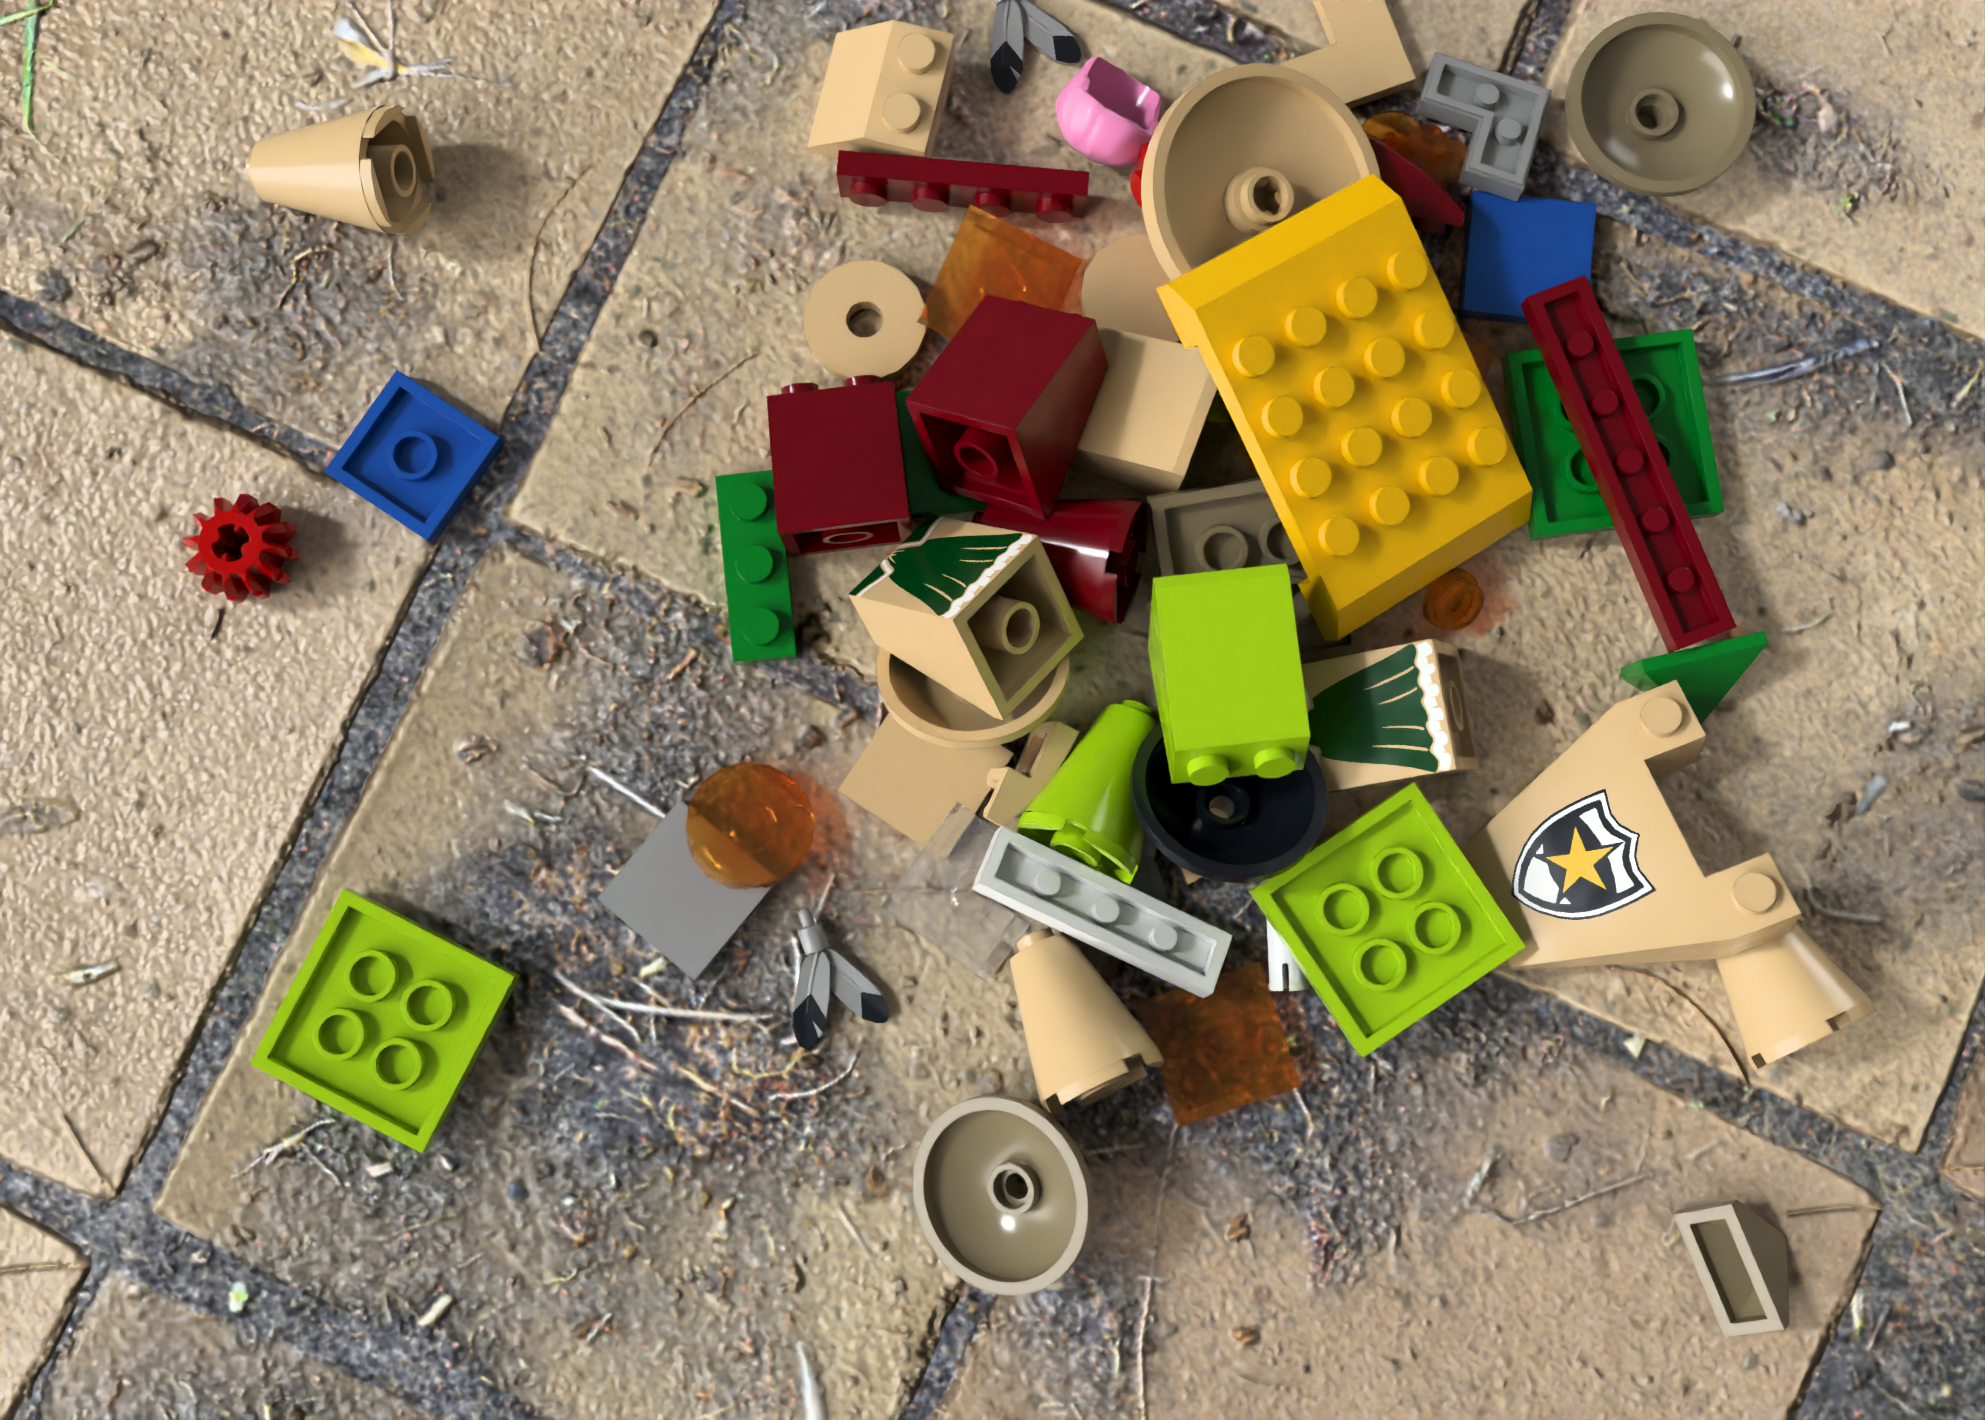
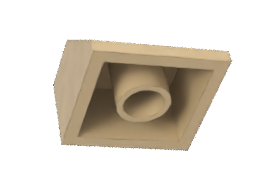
M897 20L837 33L807 146L808 152L838 159L839 150L932 158L955 69V34Z

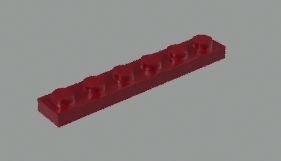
M1586 275L1526 297L1520 306L1668 653L1736 628L1737 626Z

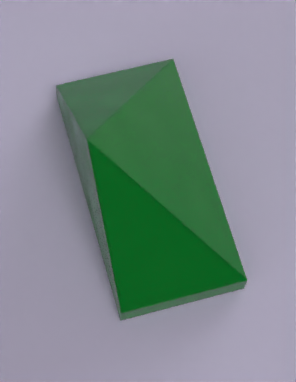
M1765 631L1642 659L1621 667L1620 670L1623 680L1642 692L1677 680L1701 725L1768 642Z

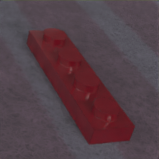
M839 150L836 175L840 196L850 198L853 203L860 206L881 207L886 205L887 201L912 203L914 208L925 212H944L951 206L974 208L975 213L990 218H1002L1010 215L1011 212L1035 214L1039 220L1049 223H1065L1071 221L1072 217L1084 218L1090 172Z

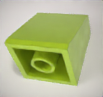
M1287 563L1153 578L1148 655L1172 784L1191 782L1198 786H1209L1231 777L1258 775L1262 778H1278L1291 773L1293 770L1304 769L1311 736Z

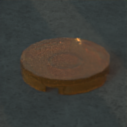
M742 762L720 768L700 783L688 805L685 833L691 857L707 877L730 889L747 890V888L757 889L760 887L765 889L779 885L799 869L813 843L815 817L807 794L791 776L770 765Z

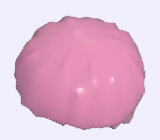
M1092 57L1061 89L1056 102L1057 120L1064 139L1074 150L1095 163L1113 167H1127L1138 161L1141 145L1150 142L1159 123L1158 117L1162 100L1156 91L1134 79L1124 70L1103 58Z

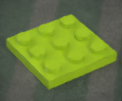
M1415 782L1408 783L1314 846L1293 868L1278 876L1266 879L1249 890V893L1358 1056L1363 1058L1526 947Z
M343 888L249 1064L420 1153H424L430 1150L520 975L353 889Z

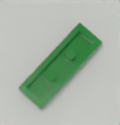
M772 470L715 476L733 663L735 665L798 659L788 552L777 532Z

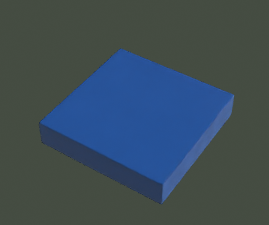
M1474 190L1467 201L1457 317L1528 325L1520 306L1526 297L1586 275L1590 284L1596 204L1520 196L1518 201L1515 202L1488 192Z
M396 370L324 472L434 545L501 451L505 442L399 370Z

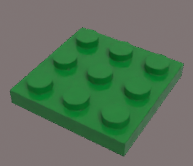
M1692 329L1613 339L1690 519L1715 517L1724 512ZM1533 349L1507 353L1501 359L1515 450L1533 489L1530 521H1528L1530 540L1536 541L1616 530L1540 350Z

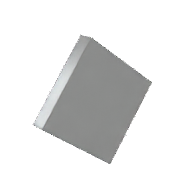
M679 799L596 899L693 980H698L773 890L779 880L688 804Z

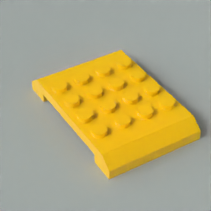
M1374 173L1351 183L1156 288L1184 349L1197 345L1308 576L1307 579L1298 583V586L1325 641L1340 640L1530 521L1533 489L1402 198Z

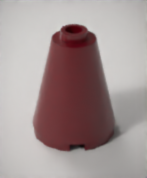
M1134 498L1056 500L1054 508L1046 520L992 504H988L984 512L977 511L974 514L972 523L1038 535L1071 608L1105 624L1117 625V623L1122 624L1125 621L1133 604L1141 573L1135 572L1139 552L1146 553L1150 516L1146 502L1136 501Z

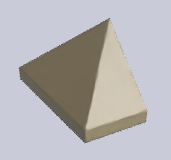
M1737 1199L1680 1209L1673 1214L1724 1338L1785 1330L1790 1325L1787 1237Z

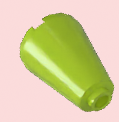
M1123 700L1121 704L1107 705L1066 756L1057 772L1020 814L1016 825L1019 828L1017 833L1129 885L1139 869L1145 832L1138 822L1131 801L1130 776L1141 743L1158 724L1156 712L1145 704L1134 700Z

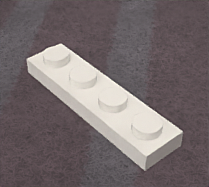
M1001 826L994 833L972 886V890L1201 998L1213 994L1233 935L1004 826Z

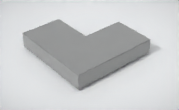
M1435 52L1428 68L1415 114L1472 132L1458 182L1517 202L1525 188L1552 90Z

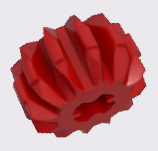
M239 494L234 505L223 497L214 498V516L212 518L201 512L192 514L195 523L201 526L202 529L199 535H190L182 538L186 547L198 551L185 565L188 567L189 572L198 576L204 575L201 585L205 591L214 595L224 591L227 600L242 603L246 600L249 592L260 600L270 598V579L281 584L290 583L288 573L281 570L283 562L297 561L301 558L297 550L285 545L297 532L292 524L286 521L279 522L282 515L280 508L270 502L259 506L257 498L250 494ZM243 539H249V542L242 545L241 541ZM242 553L243 557L240 559L235 558V555Z

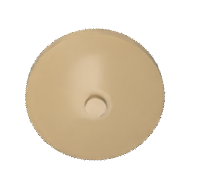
M1250 63L1233 66L1207 77L1185 91L1169 107L1155 128L1145 155L1141 179L1142 212L1146 231L1160 265L1169 279L1173 280L1363 177L1374 173L1381 179L1380 170L1370 141L1359 121L1344 102L1325 85L1298 70L1281 65Z

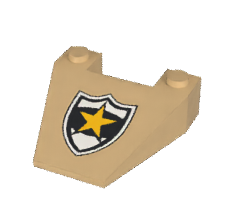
M1677 680L1614 704L1460 849L1526 946L1507 960L1511 970L1727 958L1787 935L1801 915L1796 902L1769 853L1704 877L1654 780V778L1697 762L1706 738V734Z

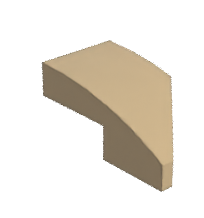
M1058 720L1043 722L1031 731L1014 769L1010 767L992 768L988 772L986 785L995 790L988 805L984 808L983 817L999 826H1003L1024 810L1060 768L1079 731Z

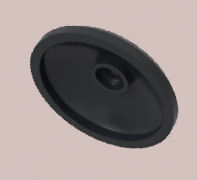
M1159 722L1141 743L1131 770L1130 794L1133 809L1140 826L1150 841L1177 865L1196 875L1216 881L1250 883L1270 879L1288 871L1310 852L1322 831L1327 816L1328 795L1326 782L1322 770L1309 748L1304 769L1293 770L1282 777L1262 778L1258 775L1231 777L1209 786H1198L1191 782L1172 784L1161 722ZM1210 809H1221L1228 815V818L1219 817L1213 814Z

